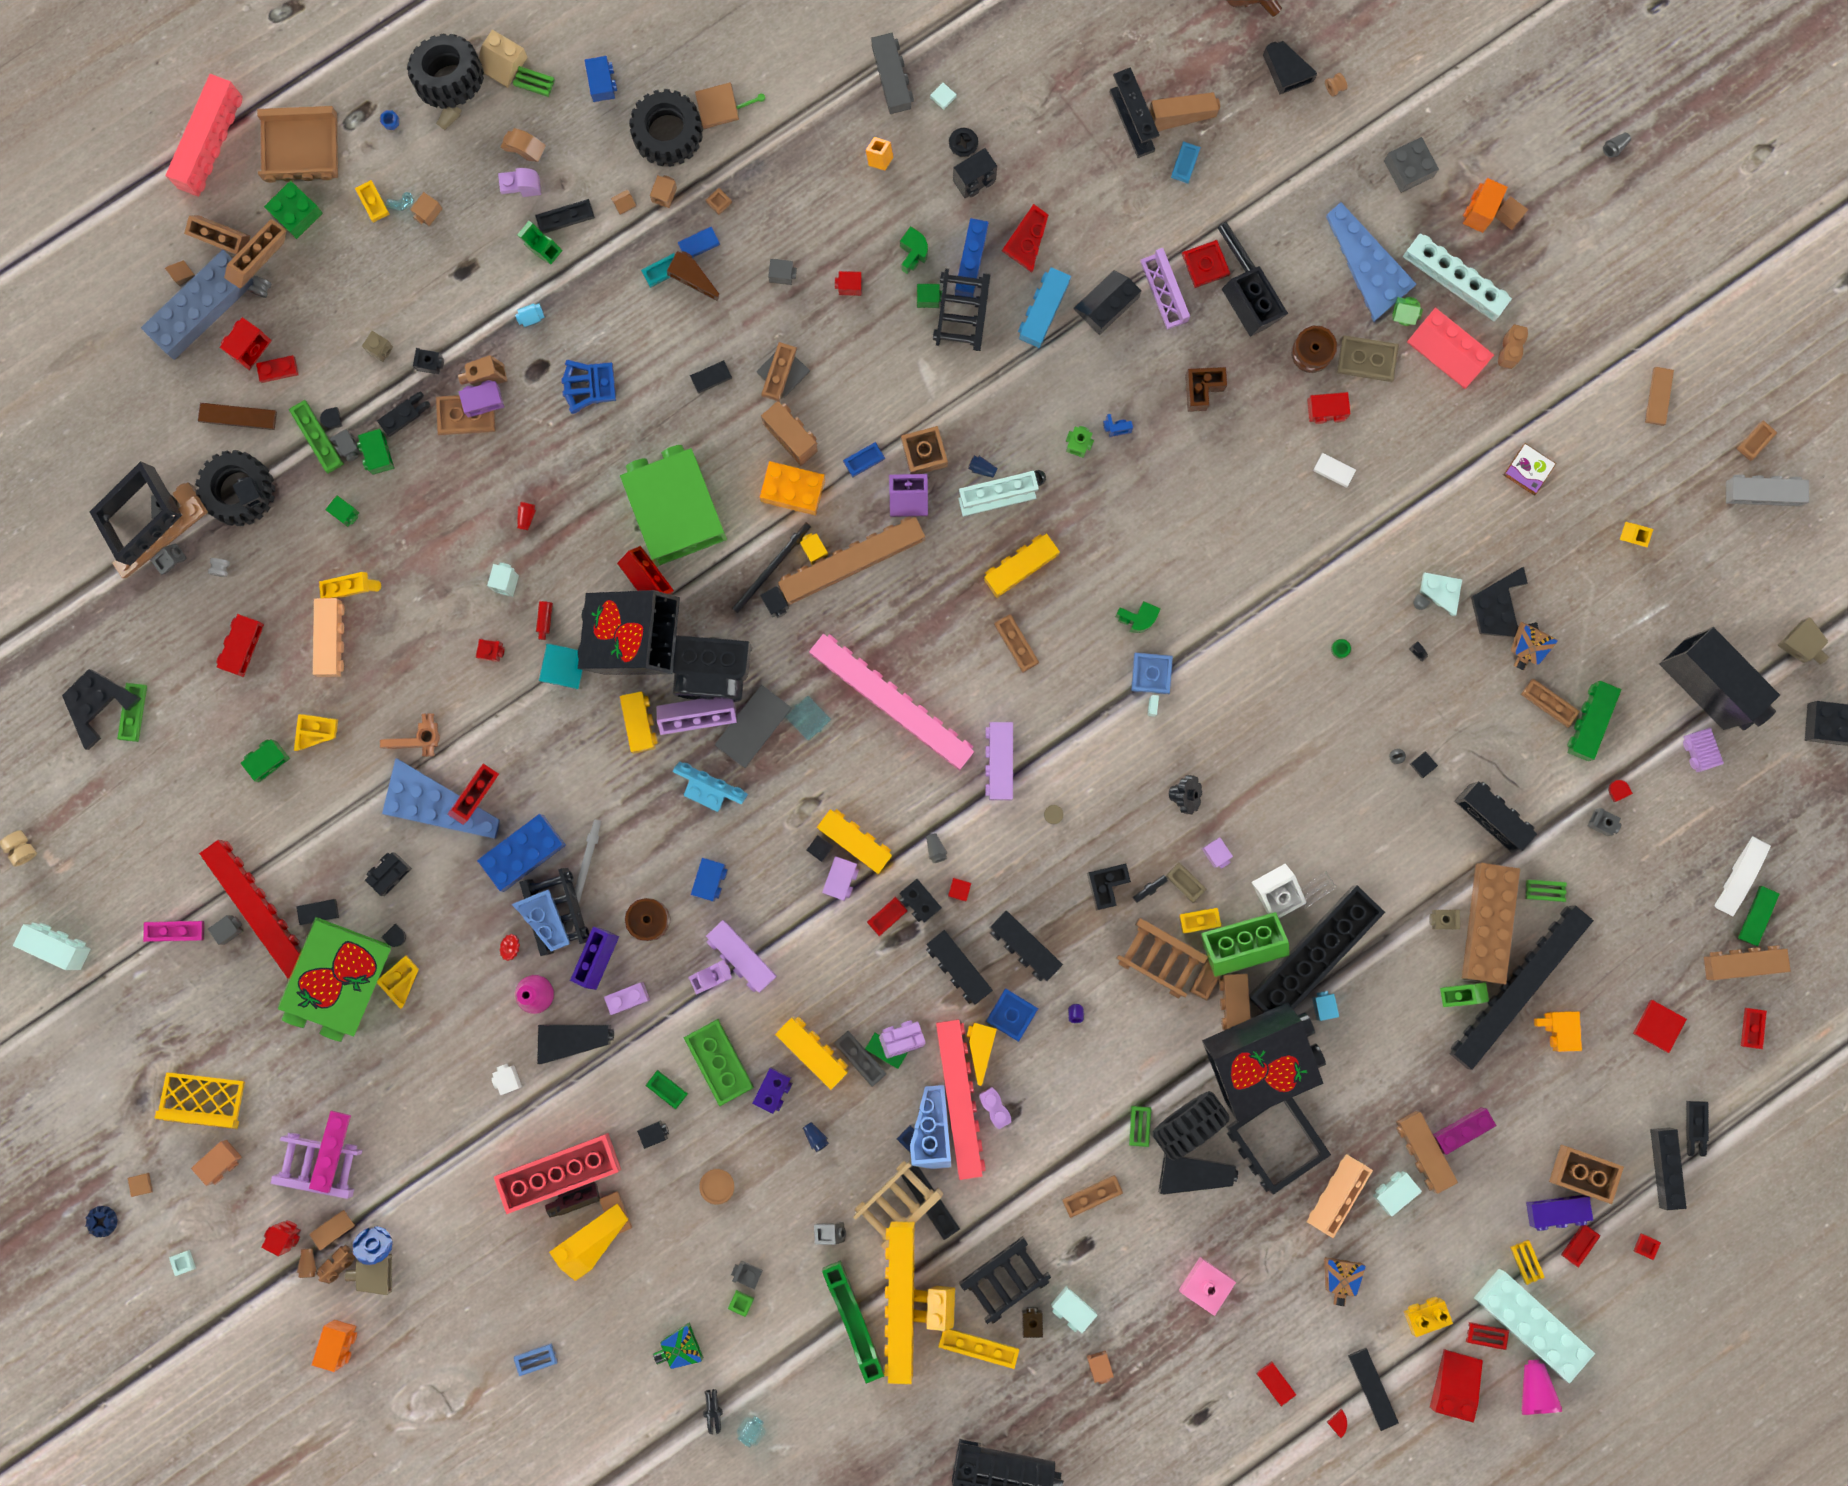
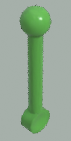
M761 93L757 98L737 105V110L757 101L763 102L765 95Z

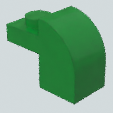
M530 221L517 234L530 251L550 265L563 251L551 238L544 235Z
M910 226L900 240V247L909 253L901 264V270L906 274L910 270L914 271L919 264L918 260L925 264L928 256L926 238Z
M1143 601L1137 614L1119 608L1115 617L1118 618V622L1124 625L1132 624L1129 632L1142 633L1152 627L1161 608Z

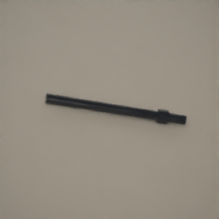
M807 522L804 523L797 533H793L787 545L734 605L732 609L736 613L744 607L791 550L800 544L803 536L811 528Z

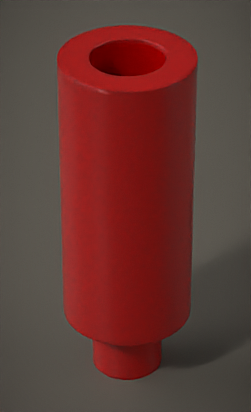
M539 601L536 625L539 640H546V634H550L553 607L551 602Z

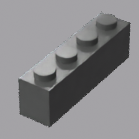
M893 32L871 37V46L889 114L910 110L911 102H914L912 91H908L907 88L909 79L907 73H903L902 67H905L903 57L899 56L897 51L900 50L898 39H894Z

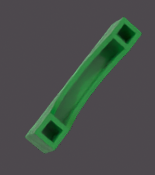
M841 1260L823 1267V1276L845 1325L865 1383L867 1384L884 1377L883 1366Z

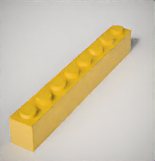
M891 1221L889 1228H886V1240H889V1247H886L885 1259L889 1260V1267L885 1269V1279H889V1286L885 1287V1298L888 1299V1306H885V1318H888V1325H885V1337H888V1345H885L884 1355L888 1357V1364H885L884 1376H888V1383L912 1384L915 1222Z

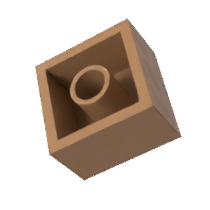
M938 426L901 436V443L910 474H924L948 467Z

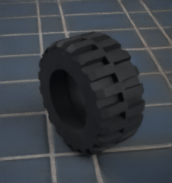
M445 33L437 37L434 35L427 41L423 40L419 47L416 46L413 50L414 54L411 53L407 64L408 76L418 96L426 104L436 108L439 106L441 109H447V107L455 108L457 107L456 105H463L468 99L471 100L475 96L474 93H478L480 90V84L482 85L484 79V69L473 45L466 41L465 38L457 37L455 34L446 35ZM457 66L452 73L446 76L434 77L444 67Z
M664 89V92L654 90L652 95L647 93L643 96V101L638 100L636 103L637 109H632V118L629 119L630 133L636 149L639 150L643 158L647 157V160L652 164L656 161L658 166H664V163L671 167L676 162H679V165L685 163V158H692V152L698 151L699 143L702 142L703 138L702 122L694 102H690L688 96H681V93L676 90L673 93L670 92V89ZM672 115L683 121L684 127L681 133L672 140L660 141L653 138L649 133L652 123L661 116Z
M227 450L222 451L221 456L218 454L213 455L212 461L209 462L207 460L204 463L205 468L199 470L198 475H200V479H196L195 483L199 487L196 490V496L200 498L209 515L227 525L244 526V523L248 525L253 524L255 518L260 520L264 517L262 513L269 511L271 507L268 505L275 498L272 495V492H275V485L272 484L274 479L269 473V469L258 459L246 452L242 453L239 450H233L231 453ZM239 472L246 473L257 482L265 502L250 509L243 507L240 502L228 505L223 502L221 497L222 485L230 475Z
M1208 1091L1194 1098L1161 1122L1153 1130V1138L1169 1159L1176 1160L1214 1136L1229 1122L1230 1117L1215 1094Z

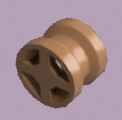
M1337 73L1333 78L1325 80L1326 89L1332 97L1336 96L1339 91H1345L1348 88L1346 79L1341 73Z

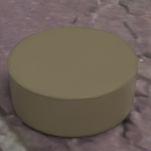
M1050 805L1044 812V818L1049 824H1058L1063 819V810L1057 805Z

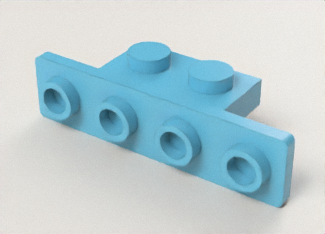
M679 762L673 769L674 773L689 780L683 796L717 812L720 810L725 797L742 804L748 796L741 788L733 787L724 780L716 779L705 771H699L688 763Z

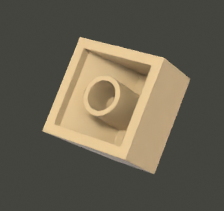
M491 30L479 54L484 74L507 88L515 78L516 73H518V67H522L528 58L524 48L494 30Z

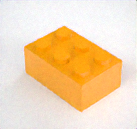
M769 461L760 500L763 503L816 516L825 483V475Z

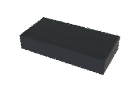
M724 360L690 375L698 394L732 379Z
M336 899L296 906L299 925L311 924L314 922L315 917L323 920L339 918Z

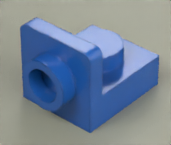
M1107 414L1106 420L1103 421L1104 430L1108 432L1109 437L1132 433V421L1119 420L1113 424L1111 414Z

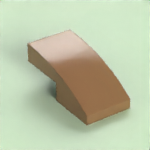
M343 1210L310 1233L309 1236L321 1251L355 1225Z

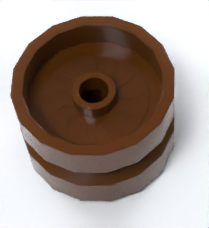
M1313 325L1305 328L1300 332L1292 346L1291 356L1294 364L1306 373L1322 371L1330 364L1337 352L1336 338L1329 329L1323 326Z
M649 898L639 899L632 903L626 911V929L638 940H657L665 935L670 926L669 911L658 900ZM645 917H650L649 923H646L647 921H644Z

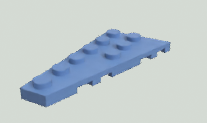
M1341 202L1326 215V218L1334 236L1338 239L1342 253L1347 259L1348 267L1357 287L1361 290L1366 307L1369 308L1372 315L1371 318L1375 322L1396 303L1397 297L1402 298L1416 286V283Z
M395 758L382 814L496 839L500 823L499 819L477 807L469 820L462 825L447 815L459 798V795L398 758Z

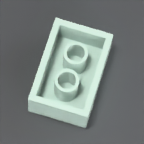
M32 922V924H23L13 944L14 947L64 970H81L91 950L85 946V942L78 939L71 940L68 938V934L61 931L56 933L50 930L51 927L44 923L37 924Z

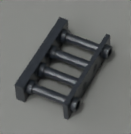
M1130 67L1114 73L1113 77L1117 87L1111 88L1109 93L1137 158L1155 152L1151 139L1159 137L1160 134L1133 71Z
M945 268V272H941L940 276L943 290L938 329H934L933 341H936V346L940 345V340L970 343L974 351H981L991 274L983 273V277L978 279L949 275L950 268ZM948 282L978 286L977 288L981 289L980 296L974 298L946 294ZM945 301L975 305L978 308V315L971 317L944 313ZM943 321L973 324L972 326L976 327L975 334L969 336L942 332Z
M568 868L558 869L560 876L539 883H535L533 879L519 882L524 899L536 895L539 890L562 883L565 895L555 897L553 900L555 905L568 902L570 913L560 916L562 923L573 920L576 932L567 934L569 941L578 939L579 944L587 942L590 933L588 928L585 927L572 883L574 881L573 874ZM533 929L540 957L553 954L554 951H550Z
M1023 1236L959 1282L964 1291L967 1289L969 1291L972 1290L988 1313L984 1318L987 1324L990 1322L994 1324L1002 1318L1001 1314L1036 1288L1040 1287L1041 1289L1050 1282L1051 1275L1049 1272L1042 1275L1026 1252L1028 1243ZM1015 1254L1022 1258L1036 1278L1029 1286L1025 1285L1010 1263L1011 1260L1009 1258ZM999 1266L1001 1268L1004 1267L1020 1290L1012 1298H1010L994 1275V1269ZM983 1277L989 1280L1004 1302L996 1310L978 1287V1281Z

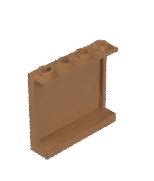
M332 106L257 109V116L261 120V171H258V175L263 181L273 183L276 180H284L286 182L291 180L293 182L296 179L312 181L313 179L332 180V178H338L337 112Z

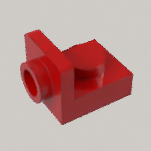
M479 639L476 658L500 662V658L504 656L505 647H503V643L500 641Z

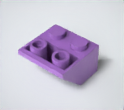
M927 474L889 475L890 517L928 516Z

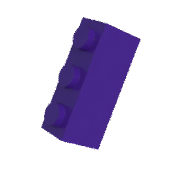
M593 927L570 981L584 988L597 990L620 936L605 929Z
M1586 1195L1526 1202L1529 1225L1536 1228L1537 1231L1548 1230L1549 1226L1566 1228L1571 1223H1575L1576 1226L1587 1225V1221H1593L1590 1197Z

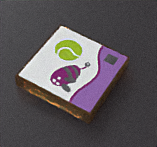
M1524 443L1503 475L1535 496L1557 463Z

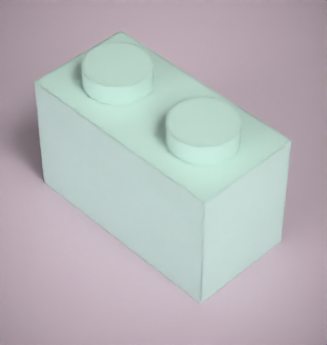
M501 562L499 565L493 564L487 586L495 593L513 597L519 575L509 564Z
M1398 1171L1390 1178L1391 1181L1386 1185H1380L1373 1195L1390 1216L1395 1215L1422 1192L1404 1171L1401 1173Z
M1067 1286L1051 1303L1054 1308L1052 1312L1060 1319L1064 1317L1068 1321L1067 1325L1074 1332L1079 1330L1083 1333L1097 1317V1313Z

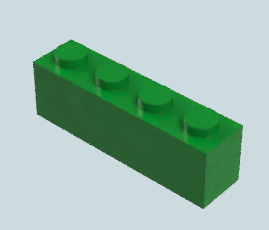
M1603 681L1591 684L1588 690L1589 698L1581 708L1582 716L1576 721L1574 726L1576 730L1574 737H1571L1568 741L1567 747L1569 749L1567 753L1588 762L1595 760L1622 689Z

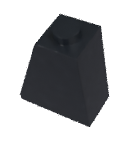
M1284 41L1272 42L1266 46L1263 57L1279 95L1314 82L1317 72Z

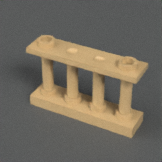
M911 1159L907 1163L903 1161L896 1168L898 1172L866 1203L862 1201L854 1209L856 1211L853 1216L855 1220L862 1214L883 1236L882 1239L884 1241L881 1247L885 1251L886 1247H889V1240H886V1228L867 1208L876 1201L895 1222L916 1223L943 1195L939 1188L935 1191L929 1190L909 1169L912 1165ZM902 1174L924 1195L925 1201L923 1203H915L896 1184L895 1181ZM888 1188L910 1208L911 1214L907 1218L901 1217L881 1196Z

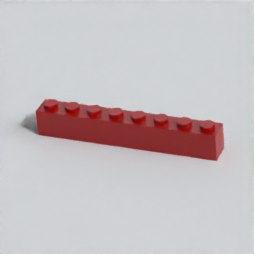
M224 840L215 841L199 853L287 979H289L302 950L298 945L300 944L299 940L294 934L291 935L289 933L287 923L277 916L276 913L278 911L275 906L267 902L265 892L260 887L257 888L253 875L250 872H246L243 868V861L238 856L235 857L231 844Z

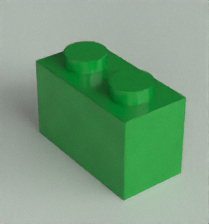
M381 429L358 435L359 442H357L360 453L364 455L365 459L362 462L366 471L368 470L372 475L395 469L385 433Z
M267 739L259 745V749L246 754L244 760L240 763L256 782L264 780L290 759L275 740Z

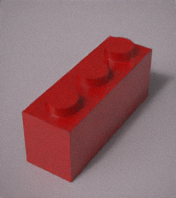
M641 546L628 550L617 563L637 591L655 590L669 595L674 592L673 588Z
M237 614L236 618L234 617L231 622V631L224 639V649L218 655L216 663L217 668L244 677L264 624Z
M483 763L447 815L464 825L499 776V773Z

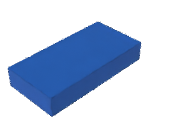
M709 227L679 241L678 245L681 251L689 253L693 258L719 246L720 243L712 227Z
M874 442L844 459L843 463L853 478L885 460V457L877 443Z

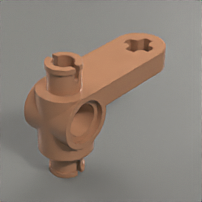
M421 714L422 723H418L416 738L380 740V748H422L423 757L435 756L434 747H438L440 735L438 733V723H434V714ZM431 732L432 739L425 742V734Z

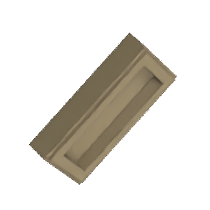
M1180 862L1165 876L1192 903L1207 890Z

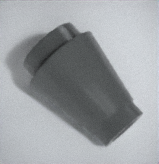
M1624 132L1606 141L1603 146L1605 155L1610 158L1617 157L1628 143L1631 142V136Z
M937 833L928 835L926 839L929 859L933 863L946 860L947 851Z

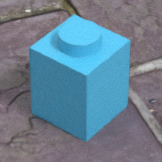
M1323 991L1316 993V997H1312L1316 1020L1322 1021L1339 1017L1334 994Z

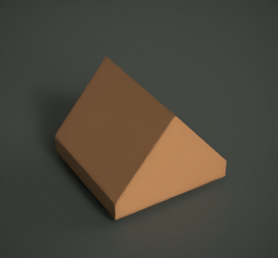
M628 190L611 198L620 215L636 207Z

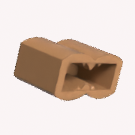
M1514 324L1506 332L1503 338V349L1498 357L1499 366L1512 369L1519 363L1523 356V344L1528 337L1527 327Z

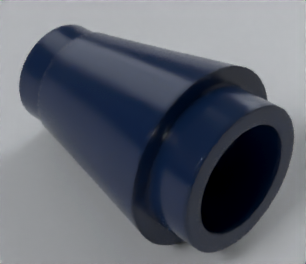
M974 455L968 467L972 471L971 473L991 478L995 476L998 469L980 455L978 457Z
M812 1122L802 1128L811 1149H814L816 1153L829 1144L828 1138Z

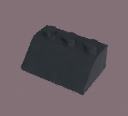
M1260 266L1232 278L1222 288L1223 293L1250 337L1267 329L1288 314Z
M1113 270L1073 309L1100 335L1140 298L1142 290L1129 277Z

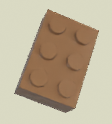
M777 401L761 415L763 425L800 466L818 452L816 437L810 431H805L803 428L804 424L798 417L793 418L791 410L785 403L781 405Z
M1560 1145L1549 1182L1612 1204L1624 1167Z

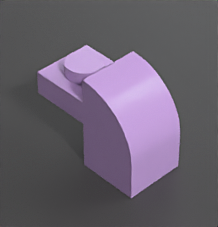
M515 168L516 171L498 173L501 194L521 192L523 197L541 195L540 177L535 170Z
M724 960L689 976L696 995L732 978L730 968Z

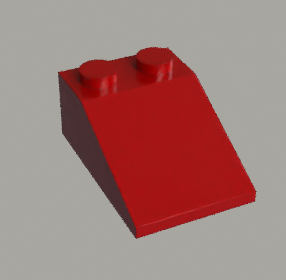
M1444 1349L1430 1408L1436 1413L1474 1423L1479 1404L1483 1360Z

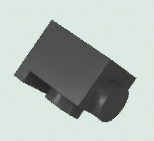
M347 429L330 438L331 442L336 445L335 448L339 455L346 457L349 462L355 460L361 454L355 439Z
M1598 808L1594 810L1588 827L1606 836H1613L1614 833L1617 834L1621 829L1622 824L1619 823L1621 818L1605 811L1603 808ZM1607 819L1611 821L1609 826L1606 825Z

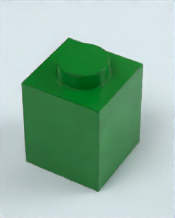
M917 284V308H939V302H941L942 298L940 284Z
M338 495L335 496L325 509L347 527L356 522L360 513Z

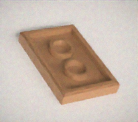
M459 395L436 397L438 435L496 432L495 410L468 418L464 413Z

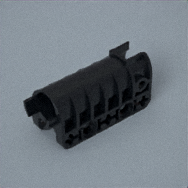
M959 1439L952 1474V1486H960V1484H962L961 1486H1063L1064 1480H1061L1062 1473L1055 1471V1461L981 1447L979 1442Z

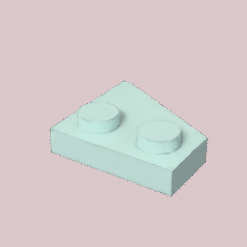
M1424 573L1420 593L1427 598H1431L1436 605L1443 607L1451 616H1456L1462 579Z

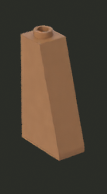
M1214 92L1151 101L1149 111L1157 130L1162 131L1216 117L1220 109V101L1218 98H1215Z

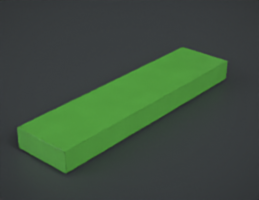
M303 400L289 409L290 413L326 473L329 474L344 465L307 401Z

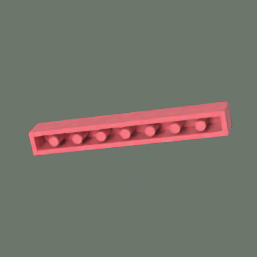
M959 1019L937 1022L936 1026L959 1180L983 1177L982 1172L986 1171L984 1159L980 1160L979 1152L983 1151L982 1142L977 1140L976 1132H980L978 1120L974 1121L973 1113L977 1112L976 1102L971 1101L970 1093H974L973 1082L968 1081L967 1075L971 1073L970 1062L965 1061L964 1055L968 1054L967 1043L962 1041V1035H965L964 1023H960Z

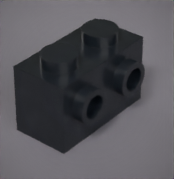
M915 879L899 893L902 896L899 900L906 908L910 906L914 910L912 915L918 922L922 920L925 923L942 909L918 879Z

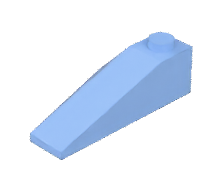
M944 1085L926 1086L910 1144L912 1166L929 1169L951 1167L945 1087Z

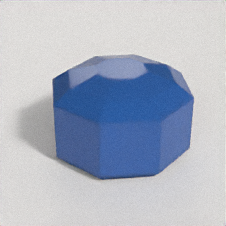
M386 110L380 115V122L387 130H394L399 126V117L393 110Z

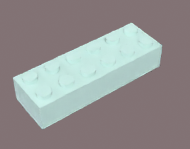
M1501 1269L1495 1272L1474 1297L1479 1304L1569 1384L1595 1355L1587 1345Z

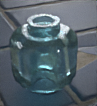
M756 1416L753 1419L750 1417L744 1418L736 1431L738 1435L737 1440L749 1448L757 1446L766 1433L765 1428L762 1426L764 1422Z

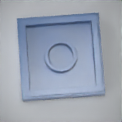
M1134 653L1131 691L1170 694L1173 656Z

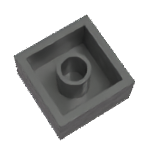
M1422 137L1389 152L1384 160L1400 193L1434 178L1439 170Z

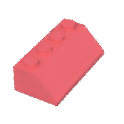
M1436 307L1407 341L1408 344L1464 389L1468 387L1494 356L1493 353Z

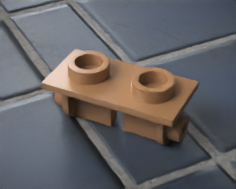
M340 1246L332 1255L335 1262L333 1263L330 1259H327L318 1268L316 1274L320 1277L318 1279L320 1282L327 1284L334 1282L344 1269L352 1265L356 1258L353 1253L349 1252L351 1250L349 1246Z

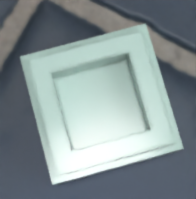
M942 83L930 95V98L944 110L956 98V94L947 85Z
M1152 695L1149 698L1148 716L1155 717L1157 715L1158 695Z
M190 1250L169 1257L175 1276L196 1269Z

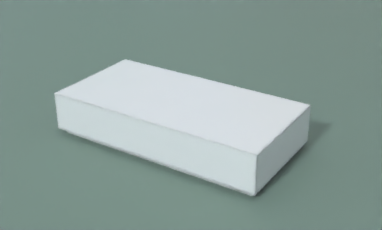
M1324 453L1321 454L1313 469L1314 472L1346 488L1356 472L1354 468Z

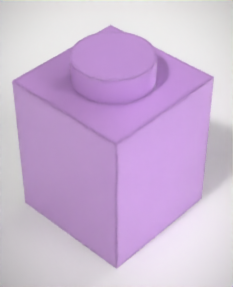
M1220 837L1202 848L1214 868L1219 866L1222 869L1231 863L1229 859L1233 856Z

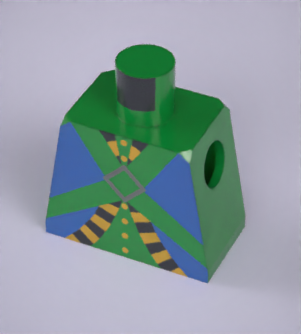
M690 1322L664 1338L660 1342L662 1350L653 1353L657 1365L667 1361L670 1369L699 1363L704 1358Z

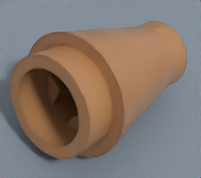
M301 1249L297 1269L299 1278L315 1277L317 1269L313 1249Z

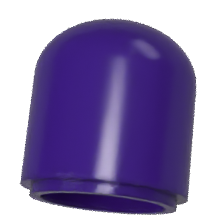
M1072 1004L1068 1008V1018L1071 1023H1081L1084 1021V1009L1080 1004Z

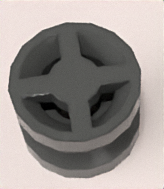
M254 276L252 279L253 284L249 286L248 290L257 296L267 298V290L271 288L272 283L261 277Z

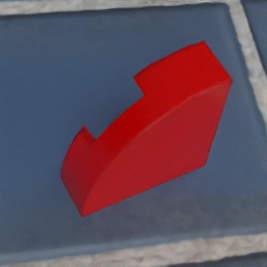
M1340 1409L1327 1423L1342 1438L1347 1430V1417L1344 1411Z

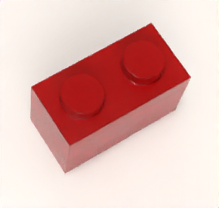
M1348 392L1310 395L1307 400L1309 422H1315V424H1323L1329 420H1334L1335 423L1344 422L1351 414Z

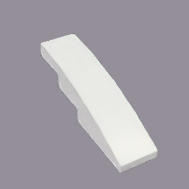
M1752 836L1734 864L1732 874L1723 886L1724 891L1714 905L1717 909L1734 916L1771 847L1769 844Z

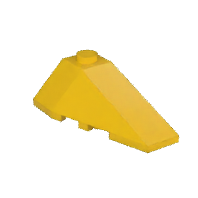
M616 1204L553 1248L549 1253L558 1267L576 1281L593 1269L629 1219L620 1206Z

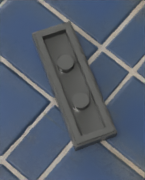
M849 1031L833 1043L871 1087L887 1074Z

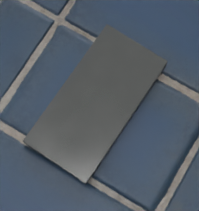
M761 684L736 716L737 723L729 725L715 743V746L746 768L792 707Z

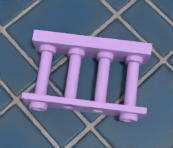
M288 1133V1135L280 1138V1141L288 1142L282 1172L272 1176L271 1184L346 1199L353 1197L354 1189L348 1188V1177L353 1155H360L363 1150L357 1149V1146L352 1144H345L342 1147L341 1153H345L340 1181L337 1185H332L330 1193H324L309 1189L311 1182L309 1173L315 1148H320L321 1142L299 1138L300 1134ZM296 1144L307 1146L302 1172L298 1178L291 1177L290 1173Z

